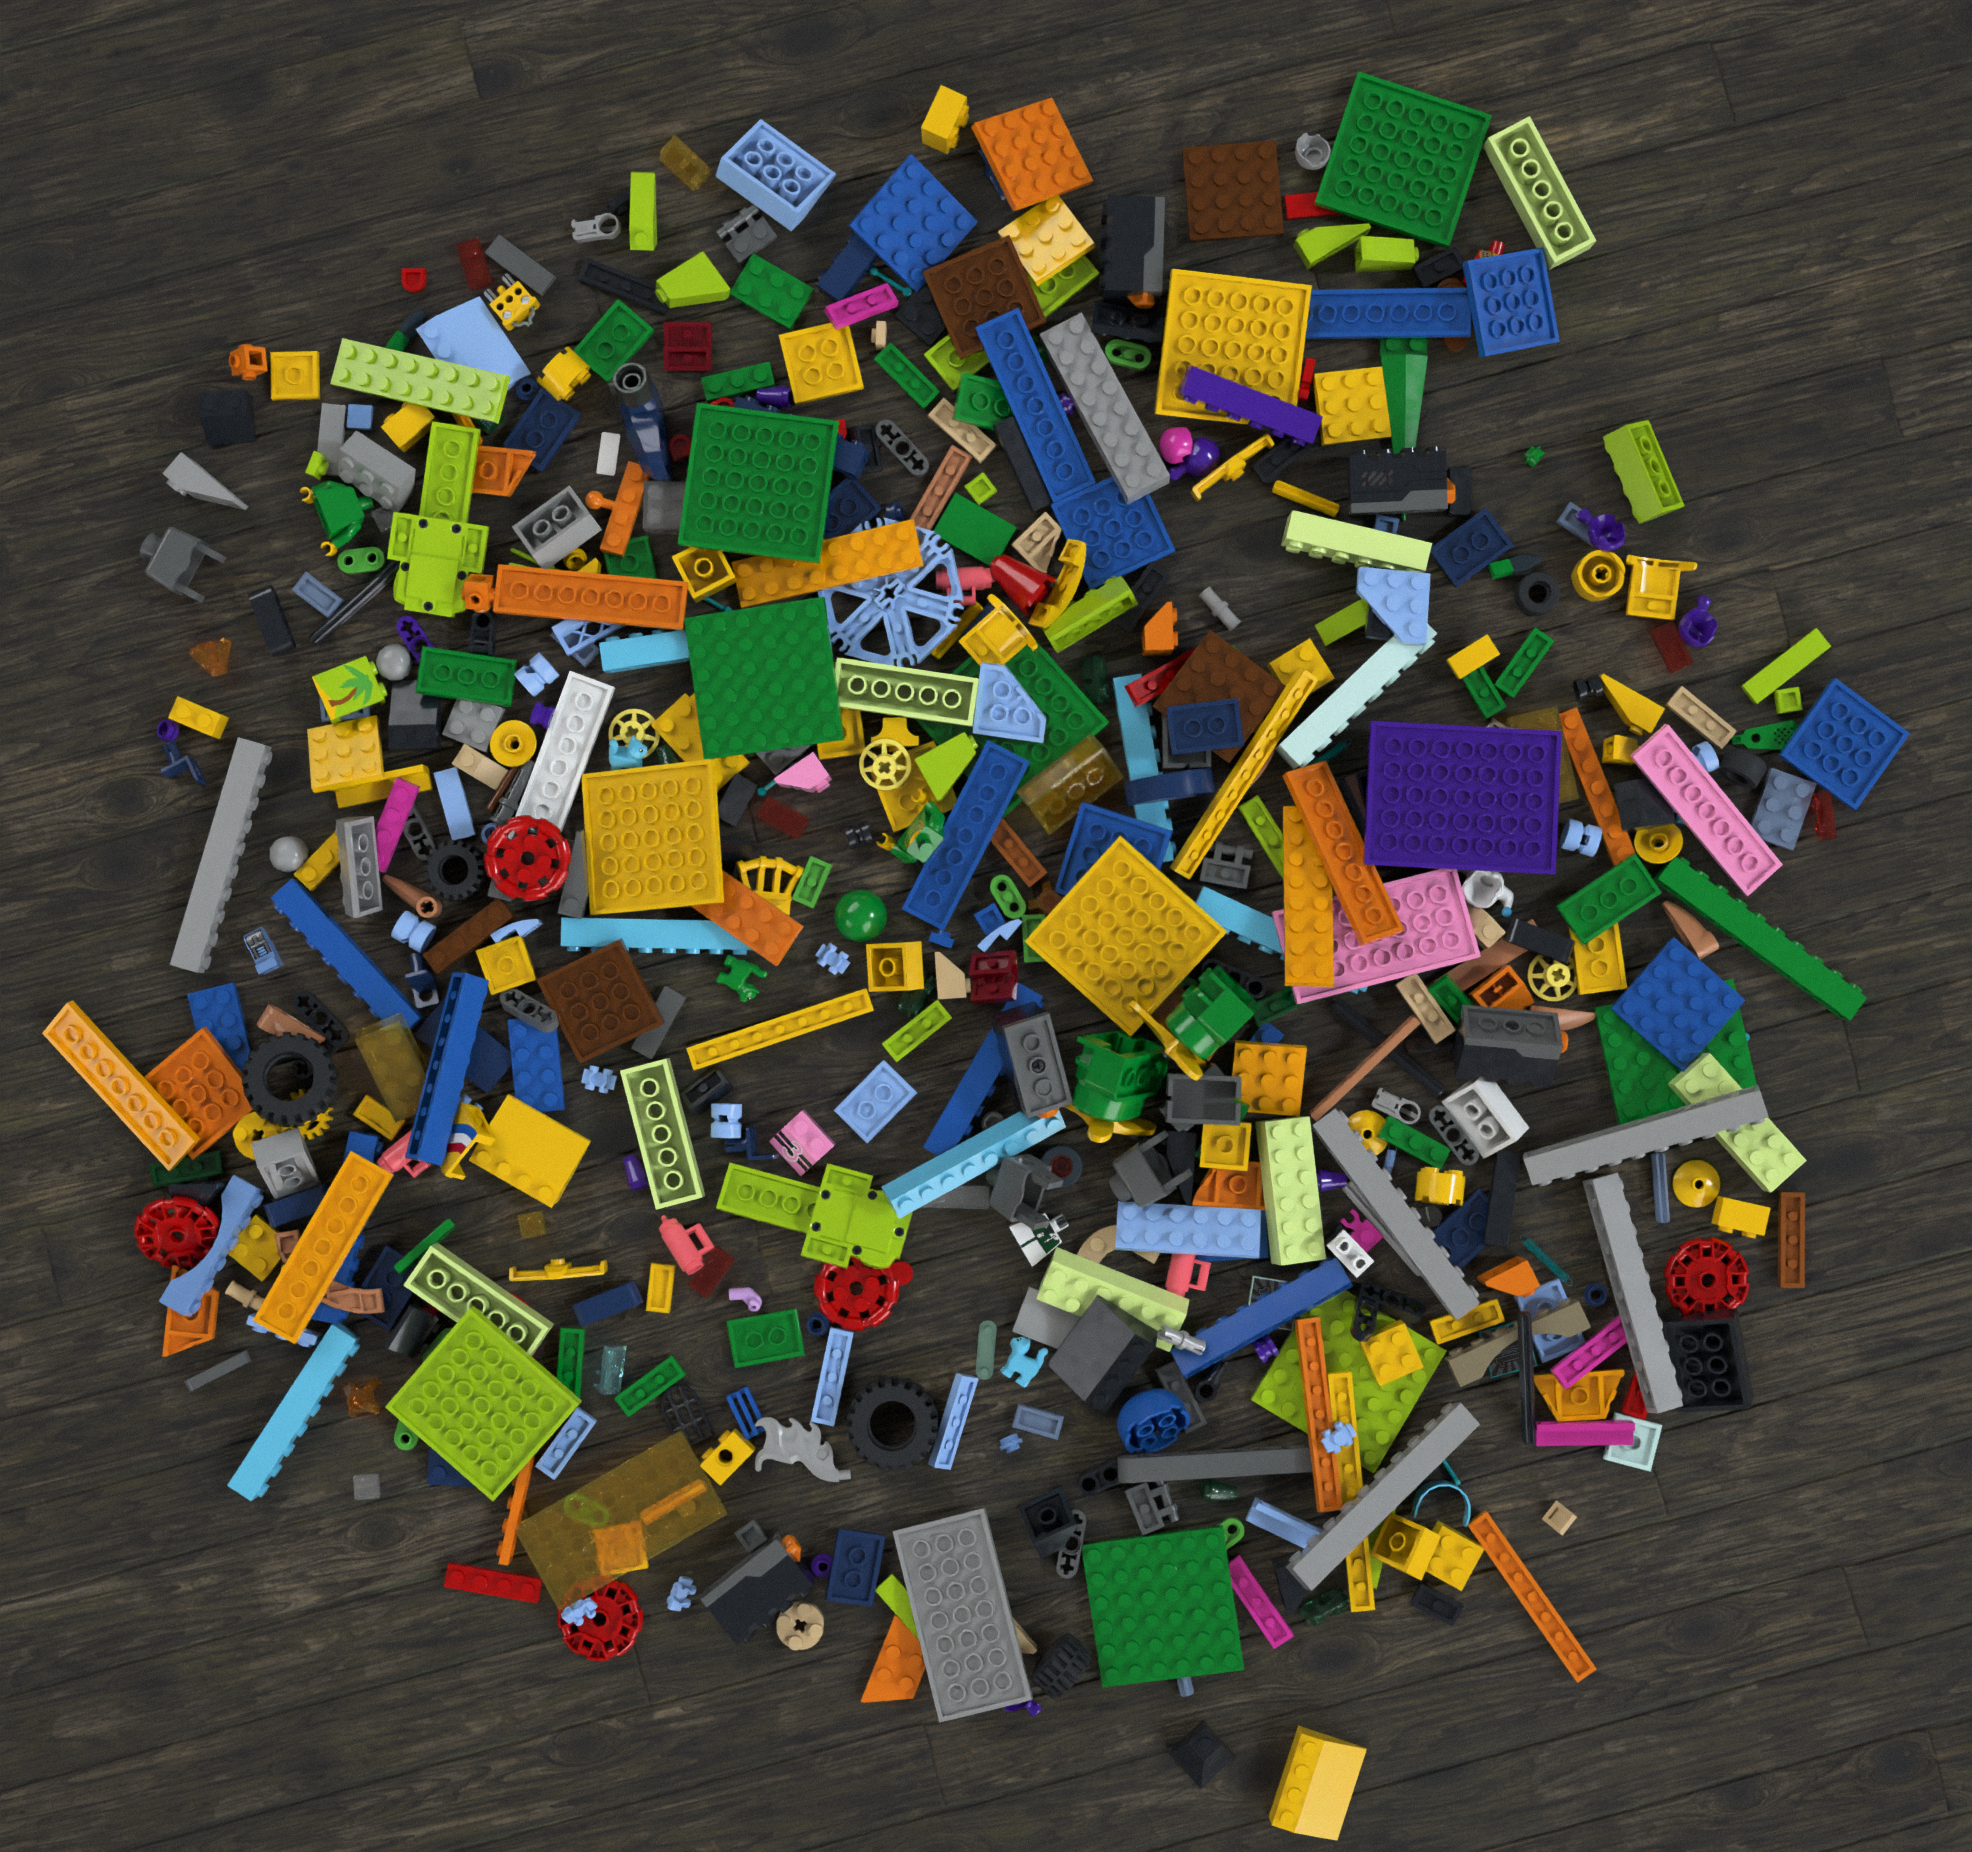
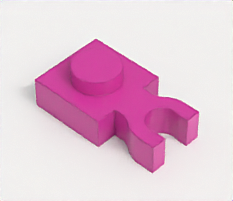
M1351 1209L1349 1212L1353 1215L1354 1220L1351 1223H1347L1342 1218L1340 1222L1345 1227L1353 1230L1349 1235L1367 1253L1383 1236L1367 1219L1361 1222L1358 1213Z

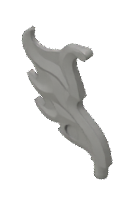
M763 1417L755 1423L756 1427L763 1426L766 1431L764 1447L756 1455V1471L759 1472L761 1470L762 1462L766 1459L789 1464L801 1461L813 1475L822 1480L839 1482V1480L851 1479L850 1469L838 1470L833 1463V1450L828 1441H825L824 1444L820 1443L821 1431L817 1424L810 1421L809 1425L812 1430L807 1431L794 1418H789V1421L792 1423L791 1427L781 1425L772 1417Z

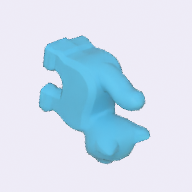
M632 735L628 747L618 746V742L615 739H611L609 741L611 771L621 770V768L642 767V757L648 753L647 746L640 740H637L635 735Z
M1018 1337L1010 1341L1012 1353L1009 1355L1006 1365L1000 1371L1008 1378H1011L1015 1371L1020 1373L1021 1376L1015 1382L1025 1388L1038 1373L1044 1362L1045 1355L1048 1354V1350L1046 1348L1039 1350L1036 1359L1028 1357L1025 1353L1030 1348V1338Z

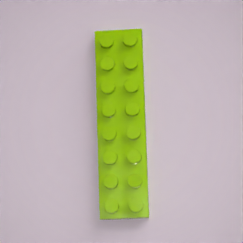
M1083 255L1039 286L1034 284L1027 273L1026 275L1046 319L1097 278L1099 272L1089 259ZM949 334L924 354L926 360L953 393L958 389L961 373L965 372L976 375L990 364L985 350L959 360Z
M342 338L330 384L499 424L511 377Z

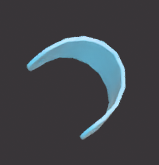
M1432 1480L1423 1484L1416 1492L1412 1505V1518H1416L1421 1500L1430 1490L1441 1486H1450L1459 1490L1464 1499L1465 1506L1463 1526H1468L1471 1505L1467 1495L1456 1484L1446 1480Z

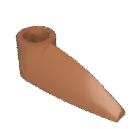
M389 875L383 877L382 881L403 901L417 910L420 916L436 918L441 914L442 904L434 896ZM426 903H433L432 907H434V909L432 912L425 911L427 910V908H425Z
M1665 901L1662 903L1666 914L1686 948L1699 960L1719 949L1718 942L1712 933L1707 931L1694 916L1672 902Z
M271 1004L267 1005L256 1024L264 1031L273 1035L276 1034L278 1037L283 1036L284 1032H291V1035H297V1033L305 1034L307 1038L310 1039L312 1037L318 1043H322L325 1040L324 1036Z
M1530 1005L1529 1009L1530 1011L1558 1013L1560 1031L1582 1026L1596 1018V1013L1534 1005Z

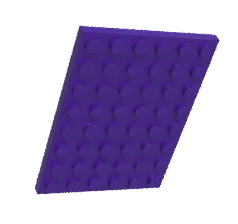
M1370 721L1363 865L1555 875L1562 731Z

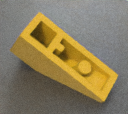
M1605 674L1599 675L1604 694L1624 724L1630 727L1629 730L1638 736H1646L1652 733L1665 708Z

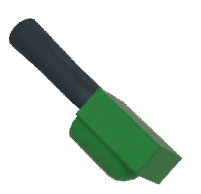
M418 308L406 317L399 326V331L395 332L385 348L403 352L410 339L416 335V329L421 326L425 313Z
M1519 555L1490 563L1488 569L1492 579L1512 575L1513 573L1527 572L1539 565L1541 560L1538 555Z

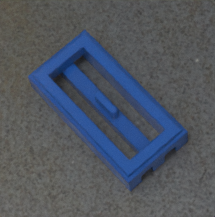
M746 1386L727 1395L726 1398L745 1439L748 1440L764 1432L765 1429L763 1426L759 1428L755 1426L741 1395L743 1393L746 1394L757 1420L763 1418L749 1387ZM735 1397H737L738 1402H739V1404H740V1406H741V1408H742V1410H743V1412H744V1414H745V1416H746V1419H747V1421H748V1423H749V1425H750V1427H751V1429H752L751 1432L748 1431L747 1426H746V1424H745V1422H744V1420H743V1418H742V1416H741V1414H740V1412H739V1409H738V1407H737V1405H736V1403H735V1401H734V1399H733V1398H735Z

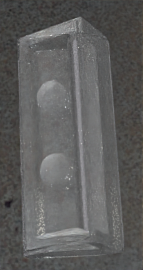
M960 1185L922 1207L989 1209V1185Z

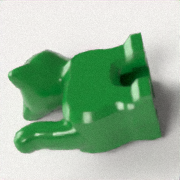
M728 955L724 965L728 968L731 967L730 974L720 972L716 982L725 984L730 989L736 991L739 995V1000L742 1002L754 999L756 994L760 992L753 984L746 983V980L751 973L760 978H765L768 975L767 971L761 970L757 965L747 960H740L732 955Z

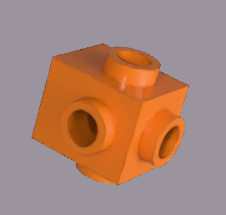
M251 344L239 345L238 349L230 352L229 365L232 370V376H240L242 380H255L256 376L267 372L265 348L254 347Z
M470 574L467 577L461 593L462 600H465V609H474L475 612H486L494 605V575Z

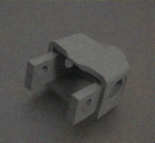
M169 527L163 536L155 532L150 533L140 549V557L149 561L145 568V573L148 577L180 596L186 594L201 603L205 596L193 591L188 586L205 554L223 564L227 558L210 549L209 544L175 527Z
M1166 1130L1150 1139L1145 1137L1114 1159L1112 1165L1117 1174L1110 1177L1109 1184L1113 1193L1120 1201L1126 1202L1133 1198L1139 1207H1146L1169 1195L1177 1188L1178 1184L1193 1175L1189 1168L1173 1178L1169 1170L1170 1164L1164 1154L1159 1153L1154 1148V1145L1169 1136Z
M1031 1154L1006 1157L1002 1163L989 1169L986 1173V1181L994 1186L989 1204L1010 1222L1020 1221L1032 1230L1048 1227L1050 1220L1037 1212L1044 1190L1062 1187L1064 1180L1051 1172V1165Z

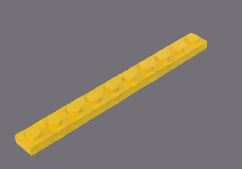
M1300 666L1297 668L1169 868L1190 880L1319 680L1317 677Z
M1351 1370L1327 1373L1333 1425L1339 1421H1342L1344 1425L1350 1423L1356 1433V1436L1352 1438L1353 1443L1347 1447L1344 1445L1340 1446L1341 1451L1336 1453L1343 1505L1348 1501H1354L1358 1497L1357 1492L1363 1487ZM1367 1536L1345 1557L1351 1612L1375 1610Z

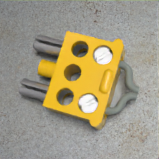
M505 274L508 280L504 276L502 280L509 288L506 290L504 286L498 287L497 292L500 294L498 297L491 289H487L490 295L486 291L484 295L491 302L489 305L503 321L502 324L507 331L523 325L529 327L533 324L532 318L540 303L536 297H532L519 281L515 282L509 274Z

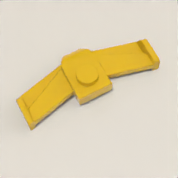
M1265 434L1197 483L1191 490V495L1195 501H1200V494L1221 478L1226 482L1229 479L1235 481L1245 473L1243 469L1246 466L1245 461L1266 446L1269 449L1273 448L1274 442L1270 435Z
M565 1258L551 1259V1264L545 1265L544 1270L517 1271L516 1267H511L509 1269V1280H553L603 1275L608 1271L607 1260H602L600 1265L572 1267V1262H565Z

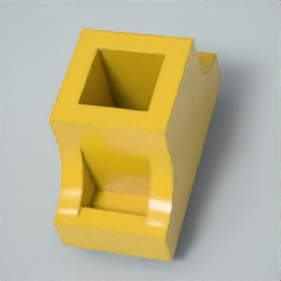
M906 717L883 718L882 731L877 736L871 737V743L879 739H891L897 741L905 748H916L919 746V736H914L908 731ZM886 743L888 752L899 750L895 745ZM882 744L875 745L872 749L882 748Z

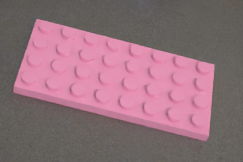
M1438 869L1384 883L1383 885L1404 930L1399 934L1360 946L1338 896H1332L1334 986H1291L1296 1005L1480 958L1481 955L1457 870ZM1281 909L1271 914L1284 958V909Z

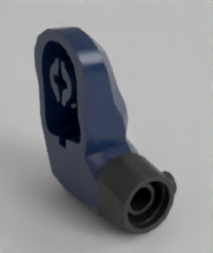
M637 363L623 364L616 370L613 380L609 381V388L612 395L617 394L621 417L626 423L625 428L629 444L645 474L657 482L671 481L672 466L663 404L658 390L651 380V376L642 365Z

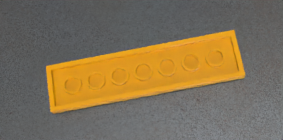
M910 519L823 540L820 564L755 556L734 561L732 566L737 579L736 585L742 609L924 567L915 520Z
M1283 806L1285 986L1333 987L1332 883L1297 807Z
M74 1001L66 1003L42 1034L168 1171L174 1169L200 1138Z
M350 1151L255 1315L254 1322L297 1344L391 1181L393 1173Z

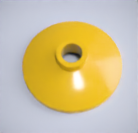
M518 720L506 721L499 725L493 732L490 740V749L493 757L499 763L508 767H517L529 761L537 745L536 736L532 728ZM515 742H519V747L517 749H513V744Z
M1675 824L1637 831L1634 839L1637 854L1643 860L1654 864L1672 860L1679 854L1683 845L1682 833ZM1659 842L1664 844L1662 847H1655Z
M1361 1110L1353 1113L1348 1118V1126L1352 1131L1356 1129L1364 1140L1361 1143L1366 1150L1370 1148L1375 1155H1378L1386 1148L1388 1143L1377 1137L1385 1121L1380 1114L1370 1110ZM1365 1130L1371 1131V1137L1365 1139L1363 1136Z
M1691 1160L1680 1165L1675 1171L1672 1188L1677 1199L1683 1204L1696 1208L1704 1207L1717 1197L1720 1190V1179L1717 1171L1707 1162ZM1697 1180L1702 1182V1187L1699 1189L1695 1187Z

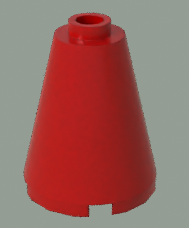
M1005 554L1001 557L997 555L989 565L991 567V575L1027 617L1032 615L1030 610L1033 607L1035 608L1038 602L1043 603L1053 589L1050 586L1051 582L1056 583V579L1053 576Z

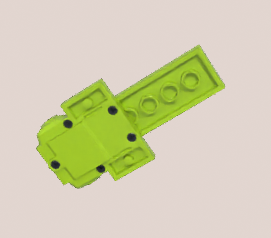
M432 421L419 516L393 512L387 559L400 561L399 570L394 580L393 595L395 601L405 606L404 610L455 618V614L467 611L465 609V600H462L461 595L464 581L470 575V572L483 574L489 527L468 523L480 429Z
M729 1163L716 1206L717 1210L807 1234L801 1256L846 1269L851 1256L859 1259L864 1265L875 1269L890 1268L895 1259L900 1260L913 1213L912 1211L899 1219L889 1205L883 1190L876 1191L870 1189L873 1180L872 1175L828 1163L821 1187Z

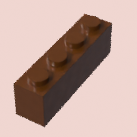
M497 898L424 953L423 956L436 974H444L490 939V934L515 920L517 915L505 900Z

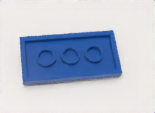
M229 983L187 994L196 1033L201 1028L207 1027L244 1074L243 1066L244 1063L248 1062V1055L252 1048L236 983Z
M519 1018L508 1019L515 1098L540 1112L565 1110L558 1028L552 1032L545 1033Z

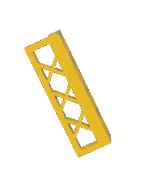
M421 764L384 772V779L333 789L331 791L336 793L338 808L343 809L388 799L395 779L398 777L420 786L418 793L433 790L429 767Z

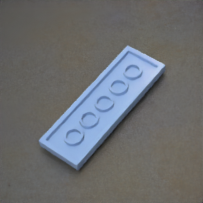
M1118 1201L1115 1250L1259 1259L1261 1210L1154 1203L1146 1207H1139L1135 1202Z

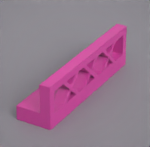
M1632 1420L1536 1421V1446L1634 1445L1633 1431H1635V1423Z

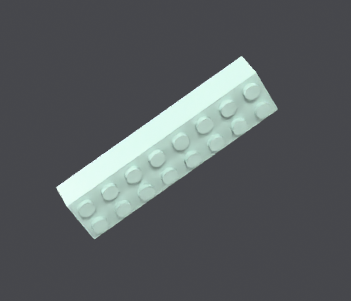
M1427 623V639L1424 646L1400 643L1393 635L1283 740L1275 750L1293 769L1298 766L1301 768L1306 766L1315 757L1312 754L1315 750L1318 752L1323 750L1332 741L1330 738L1332 734L1337 736L1349 725L1346 721L1349 717L1355 719L1367 708L1364 705L1366 701L1369 703L1374 701L1383 692L1381 689L1383 685L1386 687L1391 685L1401 675L1398 672L1400 669L1405 671L1418 659L1415 655L1416 653L1423 654L1435 643L1432 638L1437 633Z

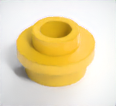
M576 548L563 558L564 565L573 571L580 570L587 561L586 553L580 548Z

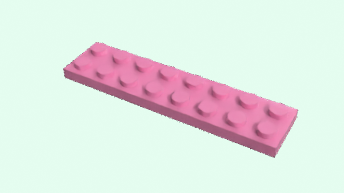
M1664 724L1630 755L1631 759L1743 895L1749 896L1783 865L1668 724Z

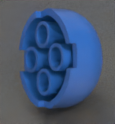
M1156 1388L1142 1391L1124 1404L1118 1415L1117 1429L1127 1451L1133 1453L1134 1451L1142 1450L1144 1454H1149L1175 1442L1178 1439L1176 1435L1183 1428L1187 1429L1189 1427L1191 1419L1185 1405L1176 1394L1169 1390ZM1154 1424L1160 1434H1154Z

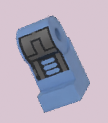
M259 927L244 935L245 944L255 961V968L258 974L265 975L284 965L272 940H270L263 927Z

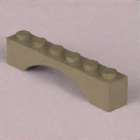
M1571 1298L1559 1301L1557 1303L1558 1306L1549 1310L1547 1307L1535 1313L1536 1316L1532 1318V1335L1558 1334L1572 1337L1591 1328L1580 1302L1575 1299L1571 1300ZM1517 1321L1514 1322L1515 1326L1507 1330L1505 1327L1492 1332L1493 1336L1484 1339V1337L1475 1339L1471 1342V1346L1465 1349L1459 1347L1449 1352L1450 1356L1445 1357V1360L1458 1386L1462 1387L1482 1378L1495 1356L1506 1346L1518 1340Z

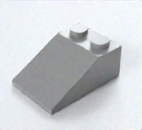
M182 452L162 473L169 479L166 483L183 496L189 494L197 499L246 510L248 508L237 496Z
M299 1128L285 1130L281 1134L265 1137L251 1143L257 1168L275 1201L322 1185Z

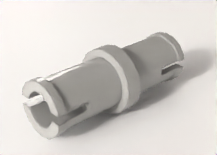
M1211 587L1206 588L1199 595V598L1212 610L1211 614L1214 617L1217 616L1229 631H1232L1241 623V620L1227 607L1228 603L1226 601L1223 602Z
M1162 1325V1329H1159L1158 1339L1174 1344L1175 1348L1179 1350L1186 1349L1197 1355H1202L1203 1353L1199 1350L1204 1352L1206 1348L1204 1340L1192 1337L1184 1330L1178 1331L1167 1325Z

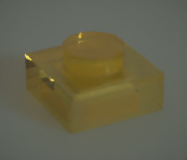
M542 1210L518 1215L522 1239L547 1234Z

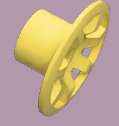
M628 709L619 713L611 722L608 733L609 741L611 739L616 741L623 740L626 742L625 747H628L632 735H635L636 739L641 742L643 740L654 741L647 755L642 757V759L654 752L658 746L660 734L656 730L655 737L645 734V730L655 719L649 713L640 709ZM632 714L631 721L625 723L620 721L623 716ZM637 714H642L649 720L640 724L637 722ZM617 723L621 727L620 735L613 737V729Z
M879 739L870 743L863 750L859 767L862 777L870 786L880 790H891L905 782L911 770V760L905 747L897 741ZM886 743L895 745L899 750L892 755L888 754ZM882 744V753L880 755L869 751L873 746ZM902 752L906 757L907 766L897 764L896 762L897 757ZM867 754L874 762L873 765L864 768V758ZM896 770H906L904 776L897 782L894 775ZM866 772H874L877 776L876 783L868 778ZM890 778L893 782L892 785L888 786L879 785L882 779Z
M1537 955L1532 960L1528 969V982L1533 992L1538 997L1547 1001H1560L1569 997L1577 987L1573 959L1569 958L1571 965L1568 966L1553 960V964L1549 965L1542 959L1544 956ZM1539 961L1540 965L1544 968V972L1533 974V968ZM1572 968H1573V970H1574V981H1573V982L1570 981V971H1569V970H1571ZM1533 978L1544 979L1545 982L1540 990H1537ZM1564 985L1571 986L1567 993L1561 995L1560 987ZM1553 987L1556 997H1549L1542 993L1547 988Z

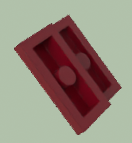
M664 322V371L712 370V322Z
M1009 950L973 953L969 976L973 978L970 1001L973 1004L1016 1001L1018 986L1016 952Z

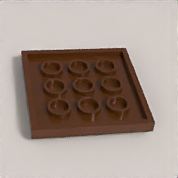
M1276 140L1182 148L1189 243L1283 236Z
M1010 235L923 271L924 279L959 360L984 350L975 327L1016 308H1019L1029 331L1047 322Z
M1210 630L1152 707L1167 718L1166 707L1238 698L1243 741L1245 743L1286 686ZM1241 747L1212 750V752L1229 764Z
M622 938L537 979L551 1009L556 1012L559 1024L580 1064L665 1023Z

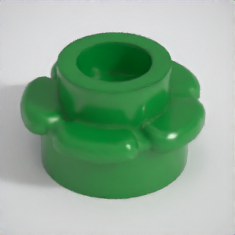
M1532 446L1523 456L1526 459V465L1529 464L1533 468L1545 454L1540 449L1541 446L1537 448Z

